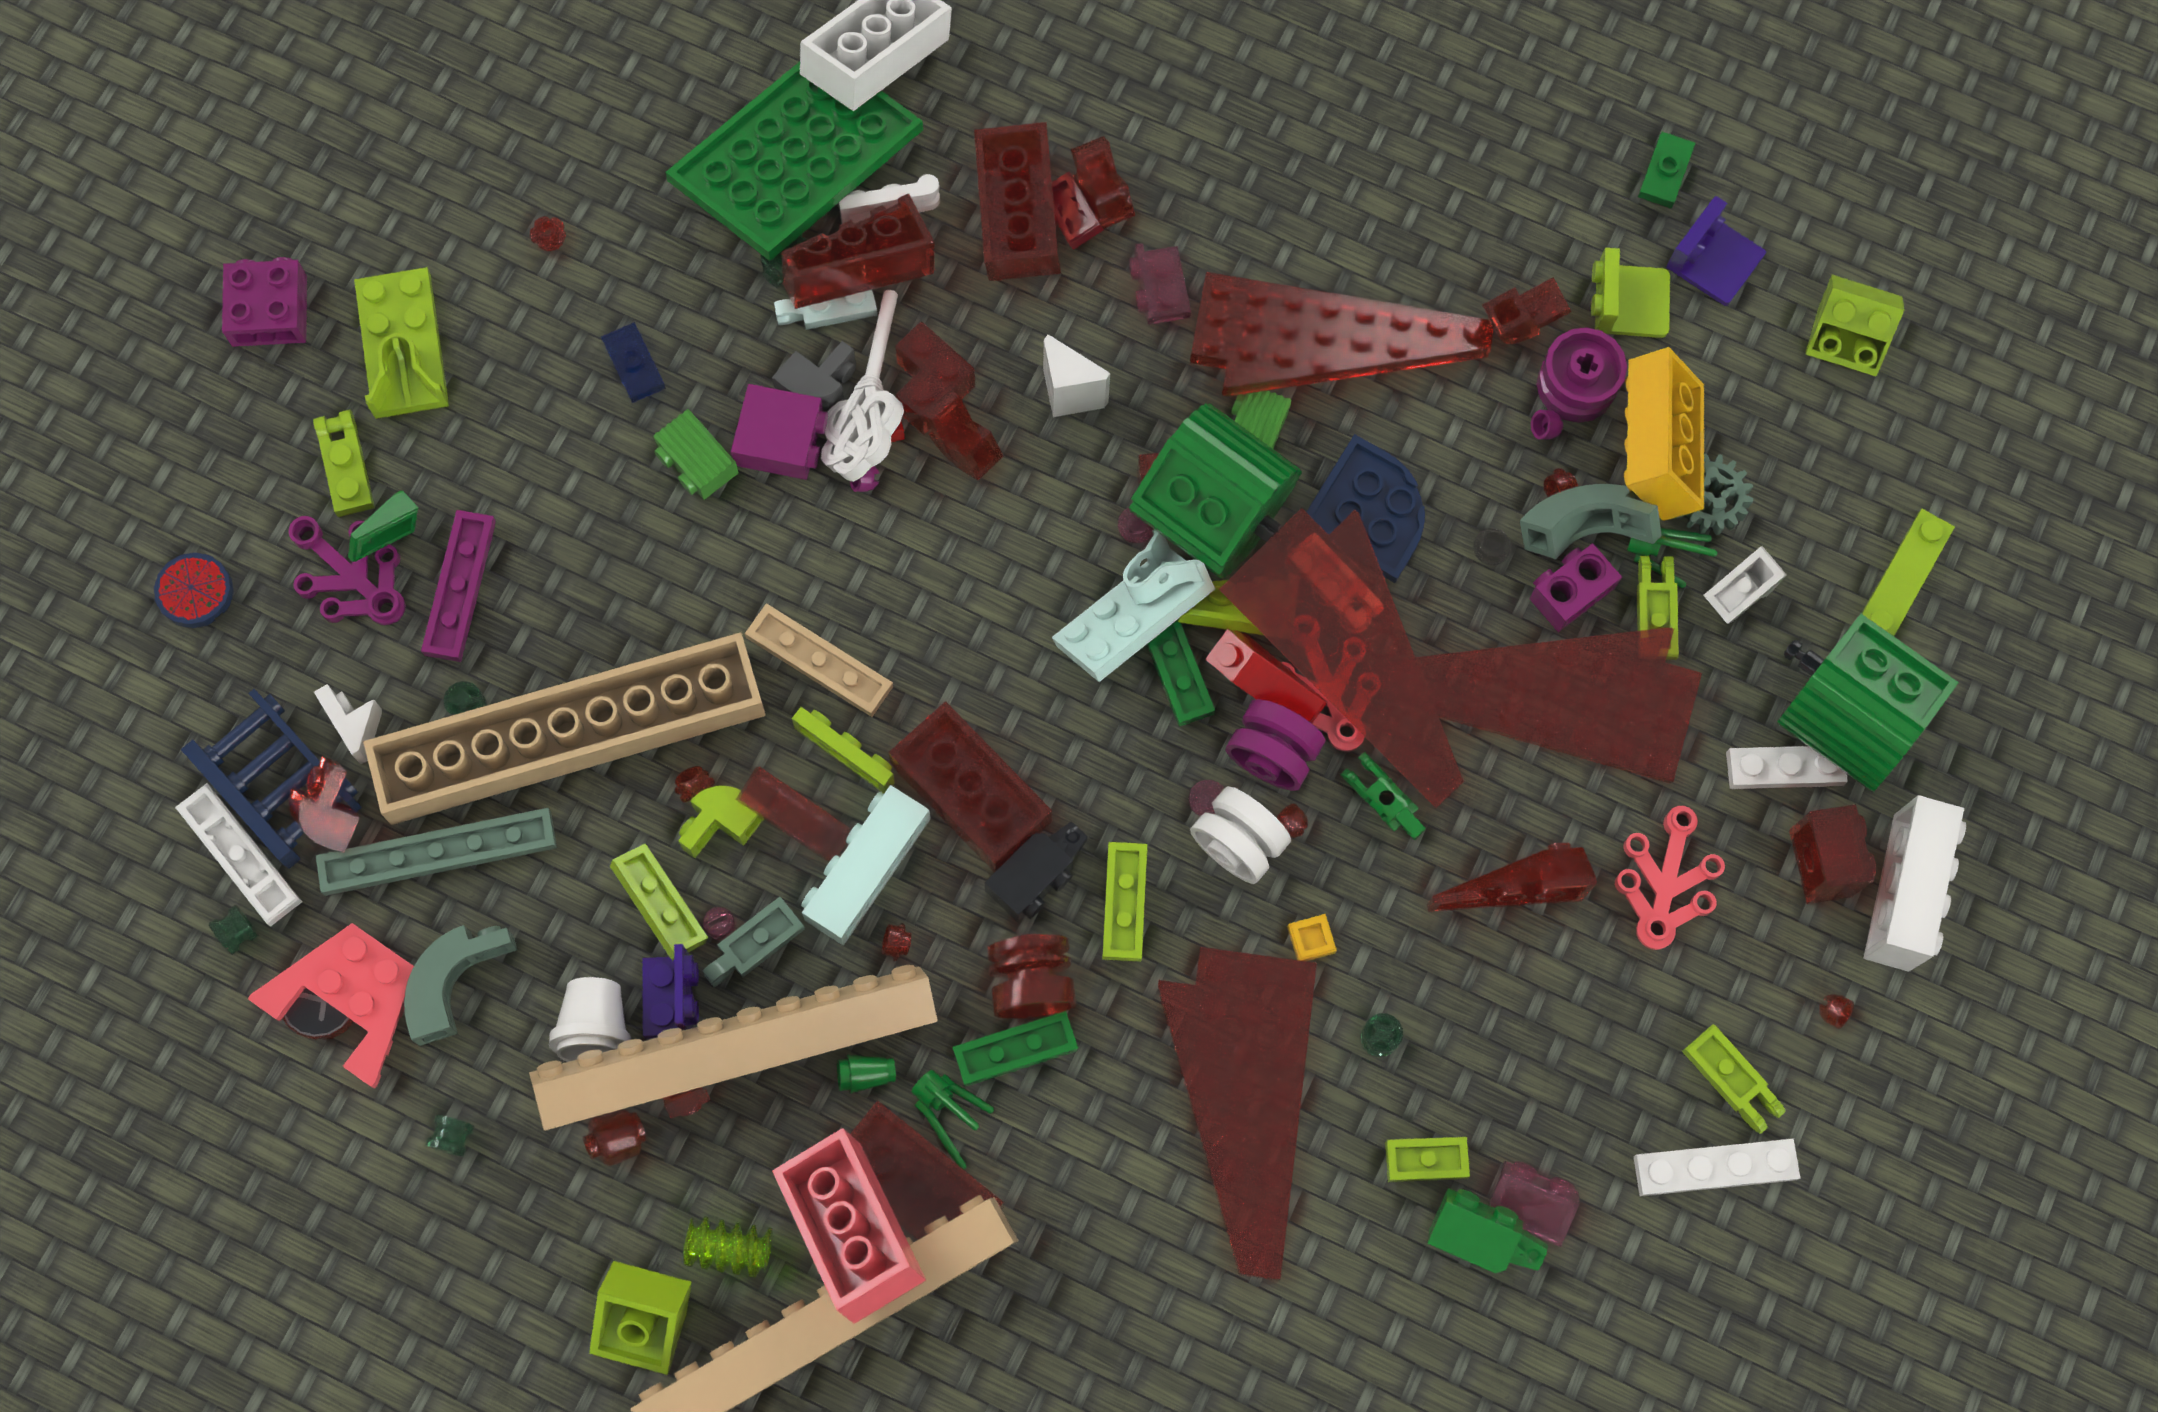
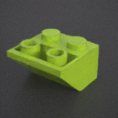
M1831 275L1818 307L1806 355L1877 376L1905 310L1903 297Z

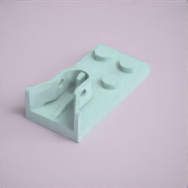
M1156 530L1152 531L1154 535L1145 550L1139 552L1126 566L1123 573V581L1052 637L1057 648L1098 682L1103 680L1215 590L1204 563L1197 559L1186 561L1170 549L1166 538ZM1147 558V562L1140 567L1141 561Z

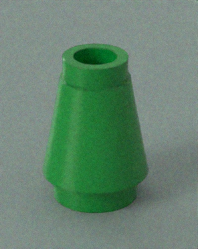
M847 1054L846 1058L837 1059L836 1069L839 1091L849 1090V1093L853 1094L896 1081V1069L893 1058L886 1059L883 1057Z

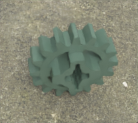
M1704 454V510L1677 517L1687 516L1689 518L1686 525L1687 528H1691L1696 523L1700 525V534H1705L1707 529L1712 527L1714 533L1720 535L1724 525L1731 531L1738 524L1737 520L1743 521L1748 514L1746 508H1749L1753 503V498L1747 496V494L1750 493L1753 485L1743 483L1742 480L1747 475L1745 470L1738 473L1733 470L1736 466V461L1732 460L1728 465L1723 464L1722 455L1718 454L1713 462L1710 461L1707 454ZM1734 500L1733 508L1725 513L1726 504Z

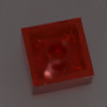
M1856 804L1810 811L1789 830L1807 904L1853 897L1875 880L1876 862L1872 853L1867 851L1864 839L1867 836V826L1864 817L1858 814Z

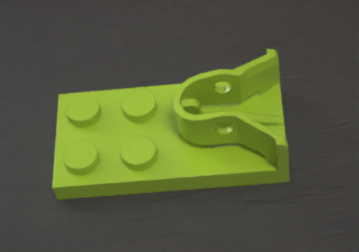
M428 267L354 279L369 395H365V401L375 419L449 406L431 274Z

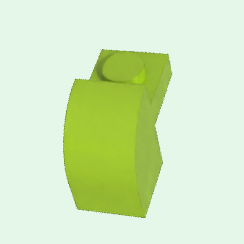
M731 786L710 787L699 792L691 799L690 802L699 815L696 818L691 816L684 823L679 832L681 838L678 842L685 852L696 858L716 831L721 829L744 846L767 817L764 806L737 788Z

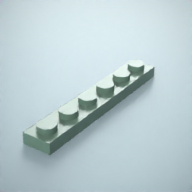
M549 808L315 856L320 890L324 896L556 849L557 844L551 811Z

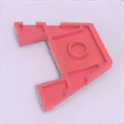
M351 923L253 992L248 1000L280 1022L304 989L307 988L368 1031L367 1035L342 1067L375 1089L381 1078L380 1072L386 1055L388 1056L391 1050L392 1038L399 1018H402L404 1013L406 986L414 966Z

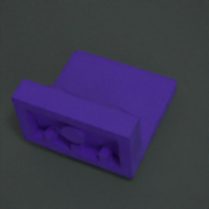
M1715 195L1678 244L1666 268L1717 302L1728 306L1763 259L1766 251L1724 223L1726 219L1721 215L1727 202Z
M674 944L673 961L670 957L642 958L643 1037L645 1039L658 1038V1034L662 1031L672 1028H680L683 1031L691 1029L692 1025H697L699 1023L698 1001H694L692 986H698L699 969L698 963L694 962L693 955L688 954L683 944Z

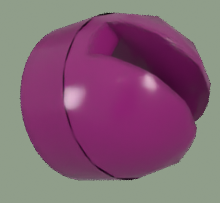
M1538 410L1534 413L1531 420V431L1537 439L1550 440L1556 438L1564 428L1561 416L1552 410Z
M873 466L863 477L856 481H849L851 489L854 492L873 490L879 484L878 480H874V474H880L879 470Z

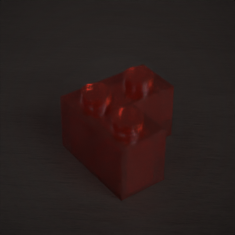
M921 321L895 345L897 364L913 377L896 393V398L902 402L904 409L903 417L925 435L975 387V369Z

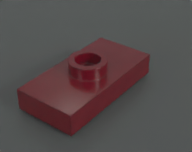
M1069 171L1039 190L1073 250L1104 230L1075 178Z

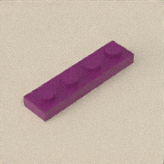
M456 510L421 648L424 656L457 662L462 661L496 524L494 516Z

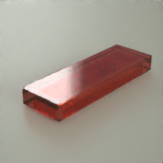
M761 767L754 769L735 799L828 863L835 855L840 854L852 830Z

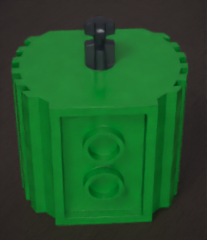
M1205 403L1197 411H1193L1190 417H1187L1181 423L1178 430L1168 438L1132 496L1131 500L1133 502L1129 510L1192 558L1203 562L1205 567L1219 578H1225L1248 557L1260 539L1267 543L1274 539L1278 542L1276 550L1282 553L1292 545L1295 535L1291 531H1287L1284 535L1279 532L1281 524L1275 521L1274 518L1297 484L1302 471L1211 403Z
M1860 614L1825 659L1812 650L1806 653L1802 651L1801 647L1803 644L1798 640L1790 643L1784 651L1785 658L1791 660L1795 657L1800 660L1798 667L1812 677L1777 721V724L1871 792H1874L1926 729L1959 682L1869 618Z

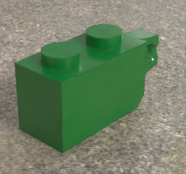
M1450 1188L1447 1189L1429 1229L1427 1244L1495 1274L1506 1270L1509 1263L1539 1270L1546 1257L1548 1244L1524 1230L1523 1220L1518 1219V1215L1503 1206L1493 1208L1480 1202L1481 1200L1477 1195L1467 1190L1459 1189L1457 1192Z

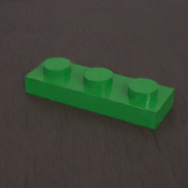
M1177 619L1146 645L1177 724L1180 727L1214 715L1215 708L1183 627Z
M1064 1011L954 1046L953 1051L964 1086L966 1087L1078 1051V1046L1067 1012Z

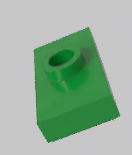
M1661 131L1638 197L1672 209L1695 142Z

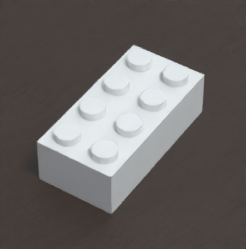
M858 0L800 42V75L854 111L949 40L952 7L941 0Z
M1918 795L1894 814L1863 959L1909 972L1939 953L1943 942V933L1939 932L1941 918L1946 917L1951 904V896L1946 895L1949 881L1954 879L1959 860L1954 858L1956 846L1962 842L1966 831V822L1962 821L1964 808Z

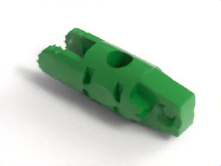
M1364 751L1358 757L1361 761L1360 763L1378 780L1367 789L1360 782L1359 777L1353 771L1348 770V768L1340 776L1378 813L1394 832L1401 826L1413 840H1416L1426 830L1422 823L1413 815L1419 808ZM1384 793H1389L1394 797V802L1390 805H1383L1379 800L1380 796Z

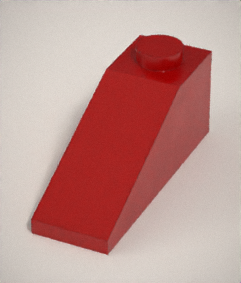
M1227 629L1205 659L1232 683L1256 700L1271 701L1299 714L1310 723L1314 722L1328 703L1246 633Z

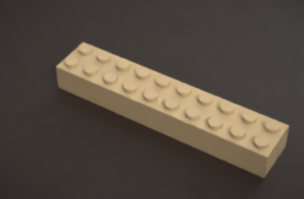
M740 632L363 741L380 812L391 825L754 720L764 717L766 714L746 645Z

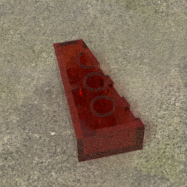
M908 193L899 197L898 204L886 209L882 205L871 210L870 217L857 223H854L852 220L839 225L838 232L829 236L822 233L781 252L783 285L794 308L798 309L934 274L935 242Z

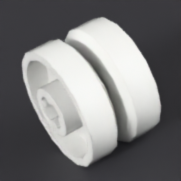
M1227 786L1212 802L1215 814L1207 812L1202 814L1190 828L1191 835L1198 845L1219 865L1241 880L1255 884L1269 869L1267 857L1276 858L1280 856L1291 842V837L1282 823L1262 804L1248 794Z

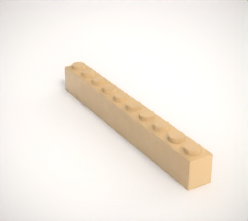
M904 965L893 969L892 974L878 978L874 975L863 976L855 979L853 985L842 988L837 986L822 987L815 991V995L800 999L797 996L785 997L778 1000L776 1005L764 1009L759 1007L745 1008L737 1012V1016L728 1019L708 1018L700 1021L697 1024L698 1027L683 1031L680 1028L668 1029L660 1032L658 1038L642 1042L641 1039L627 1040L620 1043L618 1048L606 1052L590 1050L580 1054L577 1060L561 1063V1061L546 1062L538 1066L536 1071L529 1072L540 1119L545 1131L938 1021L928 976L920 966Z
M979 1195L959 1207L963 1213L962 1215L948 1222L946 1216L935 1220L924 1227L927 1235L914 1243L910 1236L906 1238L926 1278L925 1282L855 1324L836 1310L824 1285L817 1290L820 1298L808 1305L805 1304L803 1299L781 1311L784 1319L770 1326L768 1320L754 1326L745 1332L749 1339L736 1347L732 1341L710 1352L712 1361L700 1368L697 1362L684 1367L674 1374L677 1381L666 1388H663L661 1382L639 1394L642 1402L630 1409L632 1412H727L1019 1240L995 1197L984 1201L982 1196Z

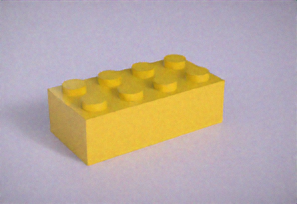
M1670 347L1629 359L1628 376L1625 379L1628 391V407L1625 408V418L1628 423L1627 438L1624 441L1627 453V469L1624 471L1625 484L1643 502L1657 505L1659 518L1663 521L1704 510V384Z

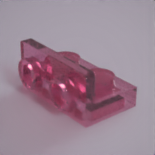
M1143 243L1135 244L1134 257L1129 258V268L1132 280L1138 279L1140 290L1136 291V302L1139 313L1145 312L1147 324L1190 318L1191 308L1178 247L1144 251Z
M1504 1161L1501 1167L1500 1178L1488 1205L1493 1208L1503 1206L1512 1210L1518 1215V1219L1523 1220L1524 1230L1561 1247L1580 1205L1579 1192L1574 1190L1573 1184L1562 1178L1552 1177L1550 1180L1536 1174V1169L1526 1163L1515 1161L1512 1164Z

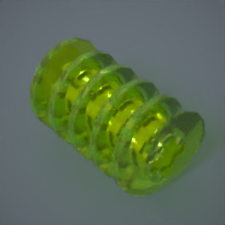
M704 1216L699 1227H694L693 1217H691L683 1251L684 1264L687 1267H692L699 1257L701 1269L708 1270L715 1259L717 1271L723 1273L731 1262L734 1275H740L747 1265L749 1277L756 1278L762 1268L764 1273L766 1272L771 1253L773 1229L768 1227L764 1236L758 1238L756 1225L751 1226L747 1235H742L740 1222H736L729 1233L726 1232L723 1219H720L716 1228L712 1230L710 1229L708 1217Z

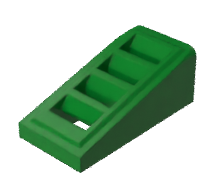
M403 490L395 493L351 533L348 558L352 562H356L415 532L418 507Z

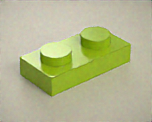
M1467 1137L1395 1139L1385 1141L1388 1182L1470 1178Z

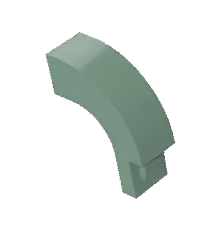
M1592 484L1564 490L1544 499L1520 519L1525 550L1553 559H1557L1574 541L1590 534L1602 532L1618 533L1654 544L1662 536L1658 506L1636 500L1633 491H1630L1625 485Z
M462 925L439 937L423 952L410 973L404 999L406 1023L413 1042L421 1046L458 1034L450 1003L453 986L458 977L472 965L518 950L514 935L507 928L501 929L500 926L488 927L480 930L477 933L478 937L473 938L472 933Z

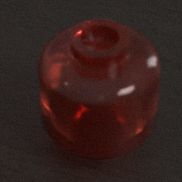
M625 1108L591 1118L588 1122L589 1134L583 1136V1142L590 1158L598 1157L606 1166H613L637 1156L641 1152L642 1142L646 1141L645 1130L639 1116L635 1111L629 1113Z

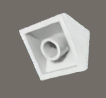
M1048 334L1044 339L1043 371L1053 417L1105 408L1109 399L1110 373Z

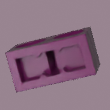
M1593 543L1583 551L1579 547L1575 548L1561 561L1563 566L1556 572L1548 569L1533 582L1535 589L1529 599L1558 633L1612 592L1622 579L1620 573ZM1579 569L1590 570L1595 575V579L1587 580L1583 578ZM1550 591H1561L1565 594L1567 601L1559 602L1555 600Z

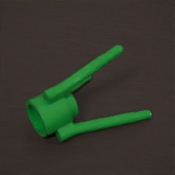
M1661 528L1662 536L1654 544L1631 538L1627 551L1636 554L1634 562L1639 563L1640 556L1653 555L1657 557L1661 545L1712 557L1717 556L1718 553L1715 549L1672 539L1710 542L1712 540L1711 535ZM1650 559L1651 569L1662 576L1661 565ZM1674 574V581L1677 583V586L1681 588L1686 587V582Z
M931 1069L919 1079L911 1091L918 1099L915 1107L924 1114L958 1168L965 1170V1162L931 1109L933 1107L938 1112L946 1106L969 1127L977 1130L979 1124L951 1099L953 1093L989 1114L994 1112V1108L954 1083L946 1074L941 1077L935 1070Z

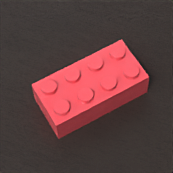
M844 1128L772 1170L836 1310L852 1323H857L926 1281L861 1144Z

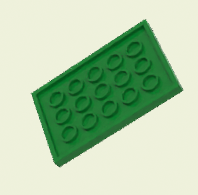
M799 61L665 172L666 178L671 185L771 261L923 131V121L882 90L852 111L800 75Z

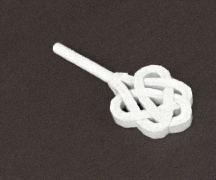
M885 290L883 293L865 376H862L854 387V391L848 400L837 402L828 411V422L825 429V436L828 440L822 448L821 460L833 472H838L849 481H856L863 477L871 467L881 463L888 455L891 447V435L900 424L904 413L902 402L890 392L884 391L882 381L879 379L898 297L897 292L893 290Z

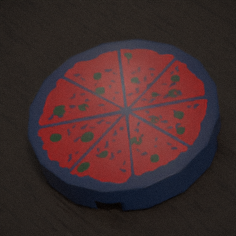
M196 552L179 555L169 561L157 575L154 585L155 602L162 614L176 625L188 628L207 626L216 621L215 618L221 613L224 614L229 608L234 593L232 578L223 564L210 555Z

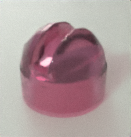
M724 907L710 909L703 919L704 929L713 939L723 940L735 930L734 916ZM724 915H726L728 918L724 921H721L713 925L712 927H710L708 924L709 922L718 919Z

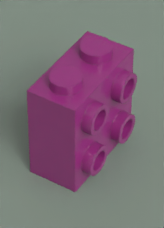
M278 257L273 259V261L256 262L250 259H241L236 261V263L223 264L222 332L232 347L306 343L307 275L298 260Z
M748 384L731 448V455L737 466L807 480L810 468H816L819 459L820 447L816 446L818 434L824 435L828 422V412L823 411L821 398Z

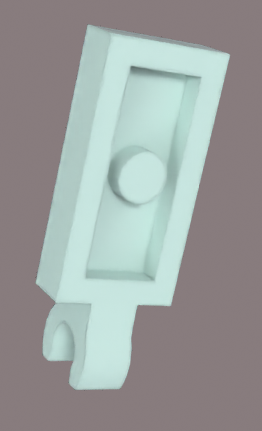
M869 277L798 291L799 301L784 299L774 302L778 325H786L804 320L806 330L877 316V307Z

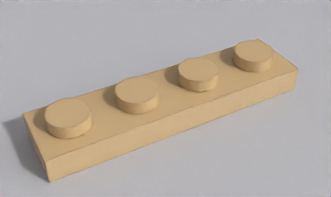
M767 603L745 632L748 640L871 717L874 716L893 688V682Z

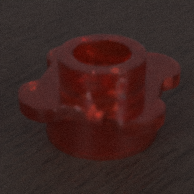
M693 766L684 770L676 777V788L674 791L677 795L681 794L680 799L682 802H688L699 792L713 787L715 781L713 778H708L709 773L707 770H703L700 766Z

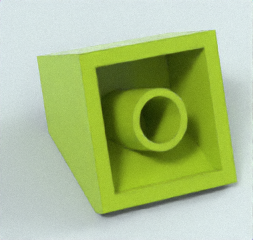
M613 1261L597 1294L589 1354L668 1375L686 1317L692 1282Z

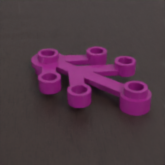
M301 516L292 521L289 526V536L295 545L305 550L312 549L339 574L333 576H313L309 573H302L298 575L293 583V587L298 595L304 599H310L315 597L318 592L357 590L365 598L364 600L342 602L335 597L326 598L320 605V613L326 621L337 623L344 616L369 615L377 624L391 625L402 618L406 606L402 595L394 590L395 568L400 563V555L394 546L387 545L375 552V559L380 566L377 588L368 580V556L352 562L351 565L322 538V529L315 519L309 516ZM360 520L352 523L348 531L349 536L364 521ZM305 532H314V535L309 540H302ZM385 553H394L391 561H382V556ZM306 581H311L312 587L307 591H302L301 585ZM392 603L393 607L389 612H381L383 604ZM330 606H339L337 613L334 615L327 614Z

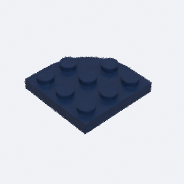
M1354 434L1300 521L1298 529L1310 536L1316 532L1328 546L1391 582L1396 583L1420 541L1425 523V507L1422 504L1417 488L1418 484L1410 471L1388 452Z

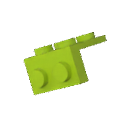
M1605 247L1600 260L1594 261L1592 268V283H1596V294L1592 298L1591 316H1595V329L1606 334L1664 338L1669 332L1670 322L1669 271L1663 268L1620 265V249Z

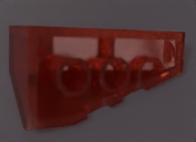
M1555 843L1547 846L1548 850L1540 851L1432 896L1427 904L1428 912L1577 902L1582 901L1597 885V881L1583 847L1571 848L1570 843Z

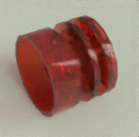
M1025 934L995 942L987 947V959L996 962L990 965L989 975L995 978L1008 979V981L1000 983L991 989L995 1017L1003 1019L1035 1018L1069 1011L1076 1007L1074 980L1070 977L1055 975V973L1069 968L1072 964L1070 957L1062 955L1070 949L1069 938L1061 935Z

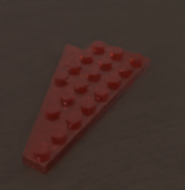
M1206 272L1190 363L1226 369L1222 396H1233L1489 357L1492 345L1494 320Z
M1301 507L1219 590L1437 808L1464 781L1361 517L1354 509L1328 535Z
M1667 627L1389 660L1386 662L1376 699L1671 784L1674 782L1702 673L1665 663L1674 631L1673 628Z
M1200 947L1195 985L1159 980L1158 992L1238 1273L1242 1276L1279 1281L1282 1271L1317 963Z

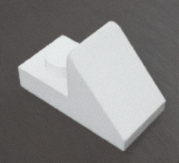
M1761 546L1705 593L1704 597L1725 622L1729 624L1759 599L1767 597L1787 574L1764 547Z
M328 684L314 692L352 756L360 764L368 761L363 741L375 738L382 714L381 707L375 700H371L354 710L342 691L335 694Z

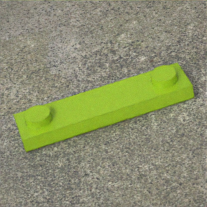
M1921 509L1861 614L1895 636L1955 526Z

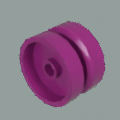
M1585 327L1570 329L1563 333L1550 346L1545 360L1539 369L1536 384L1540 400L1548 410L1559 413L1562 420L1575 423L1593 421L1606 413L1625 381L1627 363L1624 351L1615 339L1600 330Z
M1261 699L1252 700L1242 718L1245 728L1235 730L1225 751L1236 764L1262 781L1281 789L1299 790L1309 772L1306 762L1315 761L1326 740L1323 734L1308 720L1284 706Z

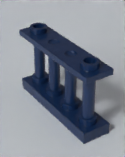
M253 689L248 694L260 706L257 710L212 747L208 744L203 749L192 739L180 750L275 857L290 869L301 859L293 850L298 844L296 840L343 800L357 812L362 807L353 797L359 792L344 775L337 780L280 717L285 710L271 694L263 698ZM271 718L284 734L237 774L232 772L227 776L219 767L225 762L222 758ZM296 746L309 761L261 802L257 799L251 803L244 795L249 789L247 785L292 747ZM320 773L333 789L286 829L281 827L276 831L268 822L273 817L271 813Z

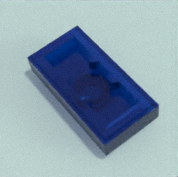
M635 322L601 336L602 342L632 403L666 389Z

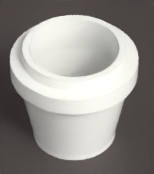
M597 977L578 978L567 983L556 1027L551 1030L549 1038L550 1049L557 1053L560 1059L567 1062L577 1060V1057L584 1052L590 1050H601L602 1052L618 1048L620 1043L631 1040V1035L626 1031L621 986L618 983Z

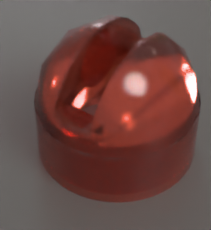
M1294 803L1286 806L1276 817L1286 828L1291 838L1303 835V829L1308 827V817Z
M1827 995L1824 997V1000L1828 1003L1826 1006L1819 1005V1014L1825 1022L1840 1029L1849 1020L1854 1009V1002L1842 995Z

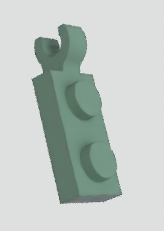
M779 896L717 944L723 955L702 970L705 974L704 976L714 988L722 983L735 969L743 978L804 931V925Z

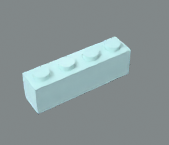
M892 785L889 786L885 793L878 792L868 807V811L871 814L863 825L857 823L846 839V843L849 844L841 857L835 855L830 860L824 870V875L827 877L819 888L812 887L801 904L805 908L802 912L804 920L843 946L931 819L928 808Z

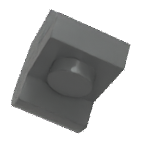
M842 341L820 367H817L795 351L772 377L774 389L819 397L822 400L823 411L829 410L837 402L844 400L842 384L840 382L846 383L855 372L856 360L854 349Z

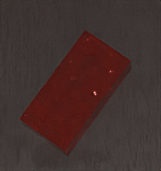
M1041 122L974 130L984 263L989 281L1061 274L1051 149L1047 123Z
M946 701L888 752L890 765L994 873L1034 833H1040L1052 822V810Z
M878 1100L850 1134L861 1144L901 1229L915 1241L927 1235L924 1230L925 1226L943 1216H946L948 1222L963 1214L959 1208L961 1205L979 1195L982 1196L984 1201L995 1197L1001 1210L1004 1208L1002 1200Z

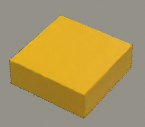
M1326 914L1287 925L1298 963L1336 953L1337 949Z

